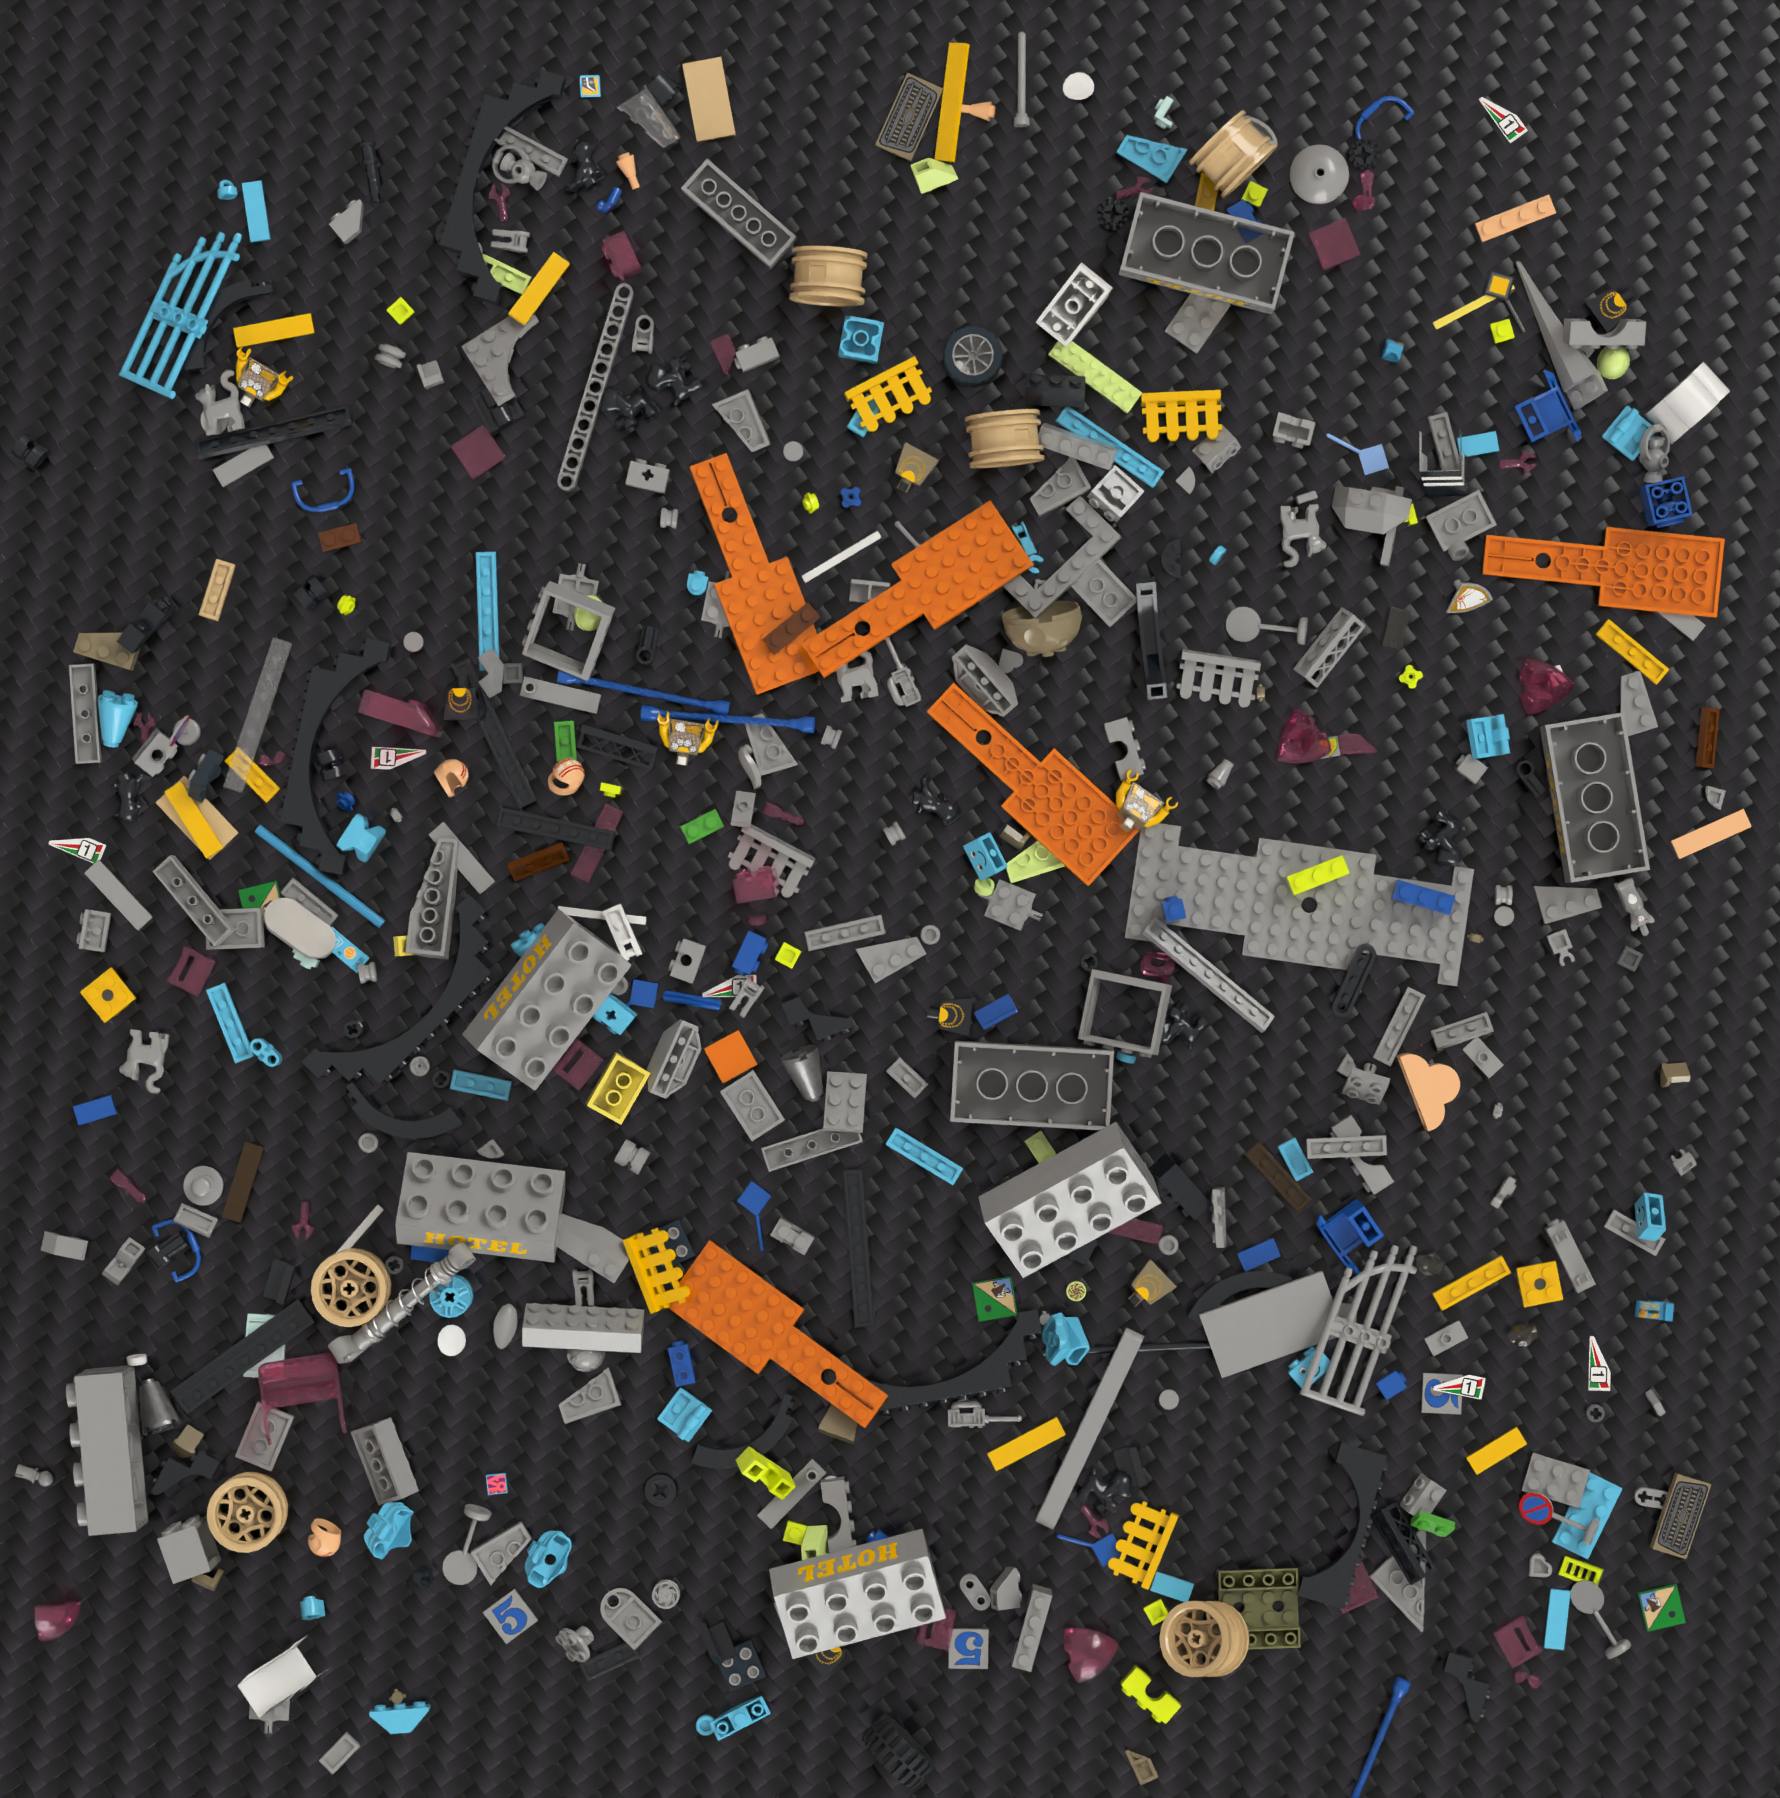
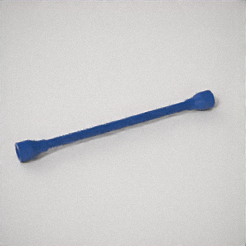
M559 670L557 682L563 684H580L583 682V684H593V686L645 695V697L650 696V698L677 702L679 704L699 706V708H704L716 715L719 714V716L728 715L730 702L723 700L702 701L675 694L670 695V693L665 694V692L660 693V691L655 692V690L650 691V689L645 690V688L640 689V687L635 688V686L618 684L616 682L593 679L591 677L586 681L562 670Z
M642 705L641 721L657 720L659 711L661 717H666L667 711L654 706ZM669 712V719L706 721L710 718L709 722L722 721V723L787 726L808 733H814L815 717L779 720L776 718L764 719L761 717L749 718L746 716L734 717L731 715L719 716V714L704 715V713Z
M1400 1677L1395 1679L1393 1694L1389 1704L1390 1707L1386 1711L1387 1714L1383 1718L1384 1721L1381 1723V1728L1378 1730L1377 1737H1375L1374 1744L1370 1749L1371 1751L1353 1790L1354 1793H1352L1350 1798L1359 1797L1376 1758L1375 1755L1379 1751L1378 1748L1382 1744L1381 1741L1384 1739V1734L1387 1732V1727L1390 1725V1720L1393 1718L1396 1706H1398L1397 1704L1400 1703L1402 1697L1409 1690L1411 1682Z

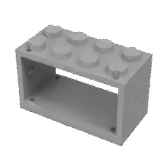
M195 1515L188 1518L183 1524L181 1521L173 1523L161 1532L162 1535L157 1539L173 1584L209 1572L221 1561L206 1516L200 1518V1515Z

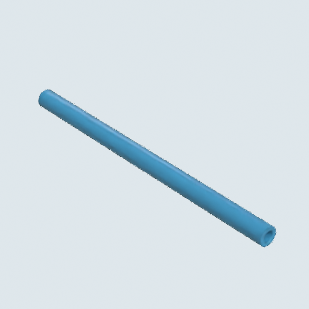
M261 824L255 830L257 835L378 928L383 925L385 920L322 871L318 870V868Z

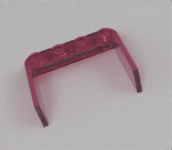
M369 690L364 691L358 710L359 713L441 738L443 733L442 728L430 710L425 709L426 704L410 699L407 703Z
M325 1353L267 1362L259 1367L258 1378L265 1436L268 1445L272 1444L268 1416L270 1409L328 1399L338 1400L342 1432L347 1433L337 1360L332 1354Z

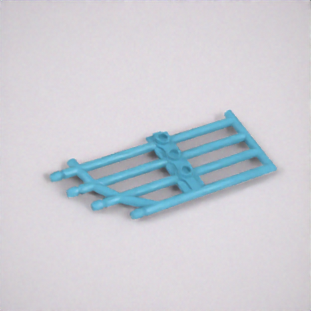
M219 232L210 251L201 253L206 239L200 237L197 241V246H195L188 259L180 263L182 255L178 253L174 255L173 261L169 265L119 376L171 399L175 397L176 393L171 389L195 338L200 339L207 329L208 320L204 318L231 260H239L240 256L235 251L238 243L241 241V234L236 233L227 251H219L221 243L225 239V234ZM215 258H222V263L197 316L190 313ZM205 260L184 308L176 307L196 263ZM183 272L170 302L162 301L172 278ZM153 319H156L160 323L137 373L134 374L129 370ZM167 325L174 327L151 379L143 378ZM181 331L188 333L164 387L157 384Z

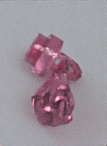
M1365 170L1361 173L1364 194L1358 195L1353 200V205L1358 210L1371 209L1375 205V199L1371 196L1374 173L1370 170Z

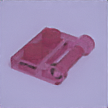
M184 945L181 950L183 953L171 976L169 975L166 981L198 997L216 961ZM189 956H193L195 959L183 982L178 980Z
M576 1038L572 1042V1047L557 1065L555 1064L552 1070L577 1090H580L604 1059ZM579 1049L584 1051V1054L568 1073L565 1072L563 1069Z
M944 1608L946 1619L933 1622L930 1639L926 1638L928 1623L920 1625L915 1643L949 1650L957 1611Z
M1524 1616L1518 1617L1513 1622L1493 1632L1512 1668L1543 1651L1527 1627ZM1517 1627L1520 1628L1531 1648L1528 1652L1525 1651L1514 1631Z

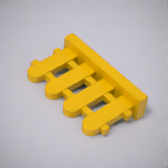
M915 356L844 393L847 402L853 401V404L850 405L852 410L856 408L863 420L860 423L862 428L866 426L868 431L874 432L878 428V419L883 417L887 423H892L896 418L894 411L901 408L903 413L909 414L913 410V401L918 399L922 405H927L930 402L931 397L929 393L932 390L930 387L926 389L920 377L923 374L921 369L916 370L915 367L918 365V361ZM902 373L906 375V377L902 379L898 378V375ZM908 381L915 393L911 397H908L902 385ZM887 382L888 386L884 388L880 386L881 384ZM890 390L898 403L892 407L885 395ZM870 391L871 395L864 397L863 393ZM873 399L880 411L876 415H873L867 403Z
M1221 390L1141 393V407L1146 406V408H1142V414H1146L1147 428H1143V434H1147L1150 442H1156L1159 439V433H1167V438L1170 441H1176L1179 437V432H1187L1189 440H1196L1199 431H1206L1209 439H1216L1219 431L1222 430V424H1218L1217 411H1221V405H1217L1221 401ZM1198 412H1205L1206 425H1198ZM1166 413V427H1159L1158 414ZM1178 413L1186 414V426L1178 425Z
M658 1228L652 1229V1234L644 1236L643 1233H637L622 1240L650 1314L670 1307V1303L677 1300L679 1304L686 1302L685 1298L690 1295L689 1288L687 1286H680L678 1279L683 1276L682 1270L679 1267L673 1268L671 1261L676 1257L674 1250H666L664 1242L669 1238L668 1233L664 1230L659 1231ZM657 1245L659 1252L651 1254L649 1247ZM664 1264L666 1271L658 1273L656 1266ZM671 1282L674 1289L665 1291L663 1284Z
M1143 1501L1142 1504L1134 1503L1131 1506L1132 1514L1137 1517L1135 1522L1127 1521L1124 1523L1123 1530L1129 1534L1127 1541L1120 1539L1116 1542V1549L1122 1552L1119 1559L1111 1558L1108 1566L1114 1570V1575L1118 1576L1119 1573L1133 1578L1132 1582L1137 1584V1581L1143 1582L1141 1587L1148 1590L1179 1515L1172 1512L1168 1516L1165 1514L1166 1510L1156 1511L1147 1507V1502ZM1141 1518L1155 1523L1154 1529L1151 1530L1139 1525ZM1160 1526L1165 1527L1163 1534L1158 1533ZM1134 1536L1148 1542L1146 1549L1131 1543ZM1153 1544L1157 1545L1155 1553L1150 1551ZM1126 1555L1141 1560L1139 1566L1137 1567L1125 1562ZM1145 1562L1150 1564L1148 1571L1143 1569Z

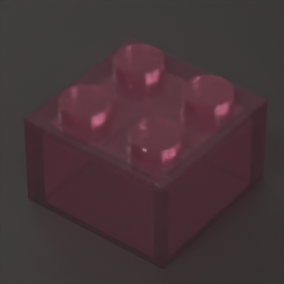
M625 231L602 240L604 246L601 248L606 259L612 260L610 268L615 278L619 277L623 281L642 272Z
M762 866L758 868L759 870L751 872V869L739 871V874L733 879L737 904L776 897L780 892L776 868Z

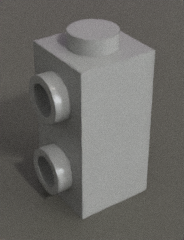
M765 336L756 340L757 344L752 346L745 344L739 347V351L735 352L737 357L734 358L737 369L742 368L744 373L780 358L772 337L768 339Z

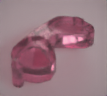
M281 751L276 753L273 760L266 755H261L258 763L264 767L284 762L286 756Z
M1521 1671L1514 1673L1516 1683H1521L1527 1679L1534 1689L1541 1685L1539 1678Z

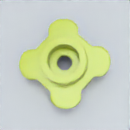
M806 493L802 500L803 506L811 514L815 509L819 508V503L815 494Z
M343 596L337 606L340 613H344V615L351 613L355 607V598Z
M1408 665L1405 667V672L1399 676L1400 682H1405L1409 688L1413 689L1417 686L1416 683L1423 677L1421 671L1413 669L1412 665Z

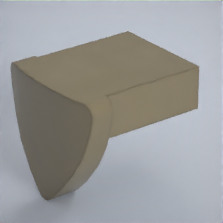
M1007 825L999 837L1020 851L1031 837V834L1027 831L1022 836Z
M1686 1062L1662 1063L1660 1075L1661 1088L1668 1087L1671 1083L1690 1081L1691 1075Z
M187 1424L178 1439L175 1438L173 1441V1448L177 1456L188 1458L194 1455L196 1452L195 1448L202 1440L204 1434Z
M219 1568L214 1578L204 1574L192 1577V1582L215 1591L224 1570Z

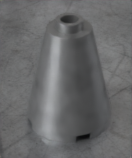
M816 1045L799 1047V1051L794 1053L792 1050L787 1052L780 1059L804 1099L814 1102L819 1100L823 1094L819 1049Z
M153 1378L143 1381V1385L139 1387L143 1435H148L147 1432L152 1431V1434L165 1432L173 1429V1424L175 1423L179 1426L181 1420L159 1381H154Z

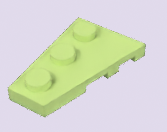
M1038 841L1006 863L1010 884L1065 867Z

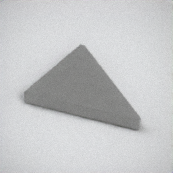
M1418 1529L1415 1533L1426 1550V1531ZM1411 1544L1410 1549L1413 1553L1417 1554V1548ZM1391 1555L1369 1577L1422 1632L1424 1629L1425 1578L1410 1586L1395 1558ZM1421 1562L1420 1566L1425 1573V1563Z

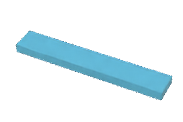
M1065 407L1055 421L1070 432L1119 448L1114 462L1152 488H1154L1164 473L1159 467L1071 407Z
M476 552L479 656L493 649L499 657L496 552ZM479 660L480 671H486Z

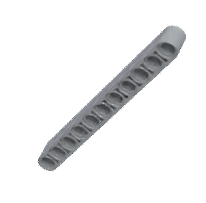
M626 283L618 285L615 290L560 469L557 483L563 491H572L577 484L602 402V395L607 386L633 301V289ZM627 288L630 290V295L627 298H621L619 296L620 290ZM617 307L624 309V314L621 317H616L613 314ZM611 326L618 328V333L615 336L608 334V329ZM605 345H610L613 350L611 354L605 355L602 353V348ZM599 364L607 366L605 373H597L596 368ZM593 383L601 384L599 392H591L590 387ZM590 401L594 402L595 409L591 412L586 411L585 404ZM583 420H587L590 424L589 428L585 431L579 429V424ZM577 439H581L584 442L583 447L579 450L573 447V443ZM576 458L578 465L575 468H569L567 465L569 459ZM570 477L572 479L571 486L563 487V478Z
M1125 1328L1035 1519L1036 1522L1054 1529L1144 1338L1143 1335Z

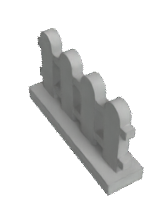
M1182 649L1181 659L1185 660V662L1180 663V669H1183L1182 681L1177 683L1176 687L1180 689L1182 698L1187 699L1191 696L1192 691L1200 692V699L1205 702L1211 699L1212 694H1218L1219 701L1222 704H1228L1231 697H1238V703L1241 707H1248L1250 701L1255 700L1252 688L1254 680H1258L1259 675L1255 674V670L1260 671L1261 662L1259 660ZM1203 662L1204 666H1197L1196 663ZM1216 664H1217V665H1223L1224 668H1223V669H1217V668H1216ZM1236 668H1243V672H1237L1235 670ZM1195 671L1203 672L1201 686L1193 685ZM1215 674L1222 675L1220 689L1213 688ZM1234 677L1242 678L1240 692L1232 691Z
M752 824L750 828L742 827L741 832L744 835L739 834L737 839L740 842L735 852H730L728 855L731 858L729 862L730 868L737 870L741 865L748 867L746 874L750 879H755L758 874L765 876L764 885L767 888H773L776 883L782 885L781 893L784 897H790L794 892L798 893L800 888L797 885L802 875L807 876L809 871L806 868L807 866L811 868L816 858ZM757 839L762 842L761 845L754 842V840ZM750 847L757 849L752 862L745 860ZM772 848L779 851V853L776 854L773 851H771ZM768 856L775 859L769 872L762 869ZM791 857L796 860V863L791 862L789 858ZM785 865L792 868L786 881L779 878Z

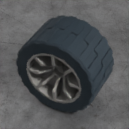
M968 325L959 328L955 333L951 334L943 352L944 367L948 375L956 383L962 384L965 387L973 388L991 382L998 374L1002 365L1003 351L1000 341L992 331L990 332L985 327Z

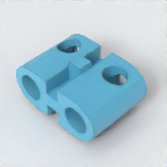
M263 1038L254 1039L250 1043L251 1051L256 1056H259L258 1059L266 1065L274 1067L282 1062V1055L272 1044H269ZM259 1042L262 1045L261 1049L257 1047V1043ZM273 1055L276 1057V1062H273L271 1059Z

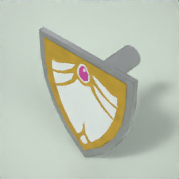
M1456 580L1453 584L1457 591L1446 613L1471 611L1493 600L1490 592L1479 584L1462 583L1460 580Z

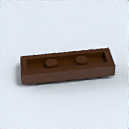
M808 602L763 638L762 641L775 655L821 617Z
M1701 707L1696 766L1714 768L1720 709Z
M561 842L509 862L507 865L514 881H518L570 861Z

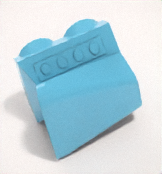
M845 316L838 352L839 357L877 364L884 323L854 316Z
M356 814L336 846L342 851L355 849L357 858L362 862H367L384 837L386 830L381 826L369 828L368 818L361 814Z
M1062 1313L1054 1314L1042 1328V1340L1046 1344V1358L1054 1366L1064 1358L1068 1364L1078 1365L1090 1349L1078 1317H1065Z

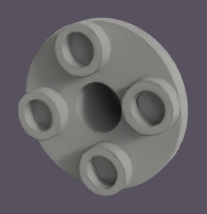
M199 1166L192 1169L186 1175L183 1187L187 1198L197 1205H209L221 1196L224 1182L219 1172L214 1168Z
M581 1626L575 1632L571 1629L563 1628L556 1636V1641L566 1650V1656L569 1660L585 1662L590 1658V1651L587 1646L594 1641V1636L585 1626Z

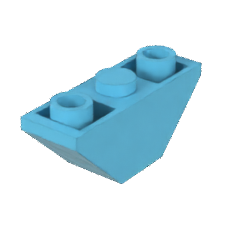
M759 1696L729 1709L709 1724L719 1741L771 1714L764 1698Z
M424 1701L414 1702L412 1706L399 1703L389 1708H386V1705H376L374 1709L370 1710L369 1715L390 1734L410 1733L430 1710V1704H425Z

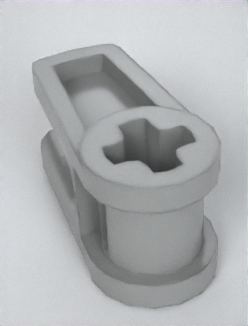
M492 229L493 236L503 239L511 238V242L492 241L491 248L518 253L528 252L526 244L527 237L530 235L529 232Z
M749 976L729 1009L734 1011L741 1004L742 998L748 996L749 999L740 1012V1016L743 1018L765 988L751 981L752 978Z
M574 1269L573 1285L575 1287L576 1305L582 1306L583 1294L581 1287L585 1286L587 1289L586 1300L588 1301V1306H594L593 1270L577 1271V1269Z

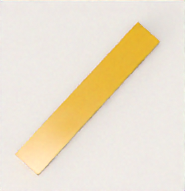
M949 43L934 159L940 162H955L970 46L967 43Z

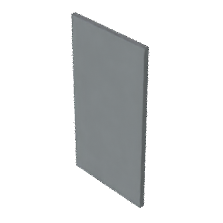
M1321 1270L1199 1314L1221 1377L1224 1378L1317 1345L1332 1307L1333 1299ZM1329 1335L1328 1340L1334 1339L1336 1337Z

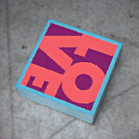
M506 1473L486 1475L488 1495L508 1493Z

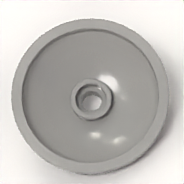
M1326 145L1309 146L1299 152L1294 158L1289 173L1290 183L1295 193L1304 201L1312 204H1326L1337 199L1345 190L1349 179L1348 165L1344 157L1332 147ZM1317 170H1323L1324 175H1317Z

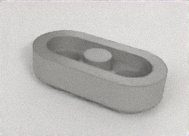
M971 1573L962 1576L960 1588L972 1606L977 1610L987 1609L991 1603V1598L978 1577ZM972 1581L974 1585L969 1588L966 1586V1583ZM979 1597L984 1598L983 1604L977 1602Z

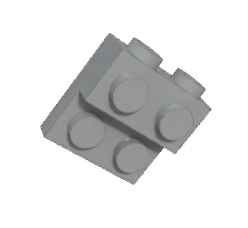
M1115 465L1087 497L1091 506L1094 508L1099 507L1104 512V517L1107 520H1114L1117 523L1145 491Z

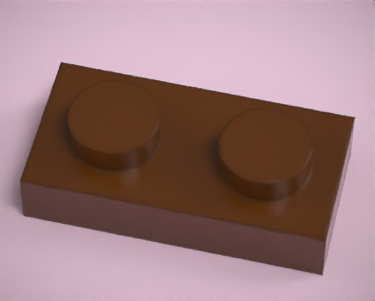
M357 523L318 533L323 552L362 543Z

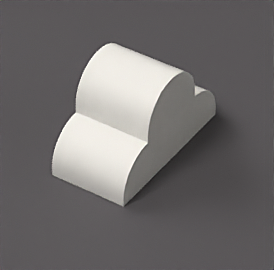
M1081 263L1036 323L1067 347L1104 303L1113 287Z
M1702 362L1644 416L1653 425L1661 424L1668 432L1670 444H1673L1709 413L1730 390Z

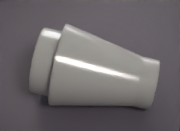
M1224 759L1208 774L1207 782L1217 789H1220L1222 786L1224 787L1234 765Z

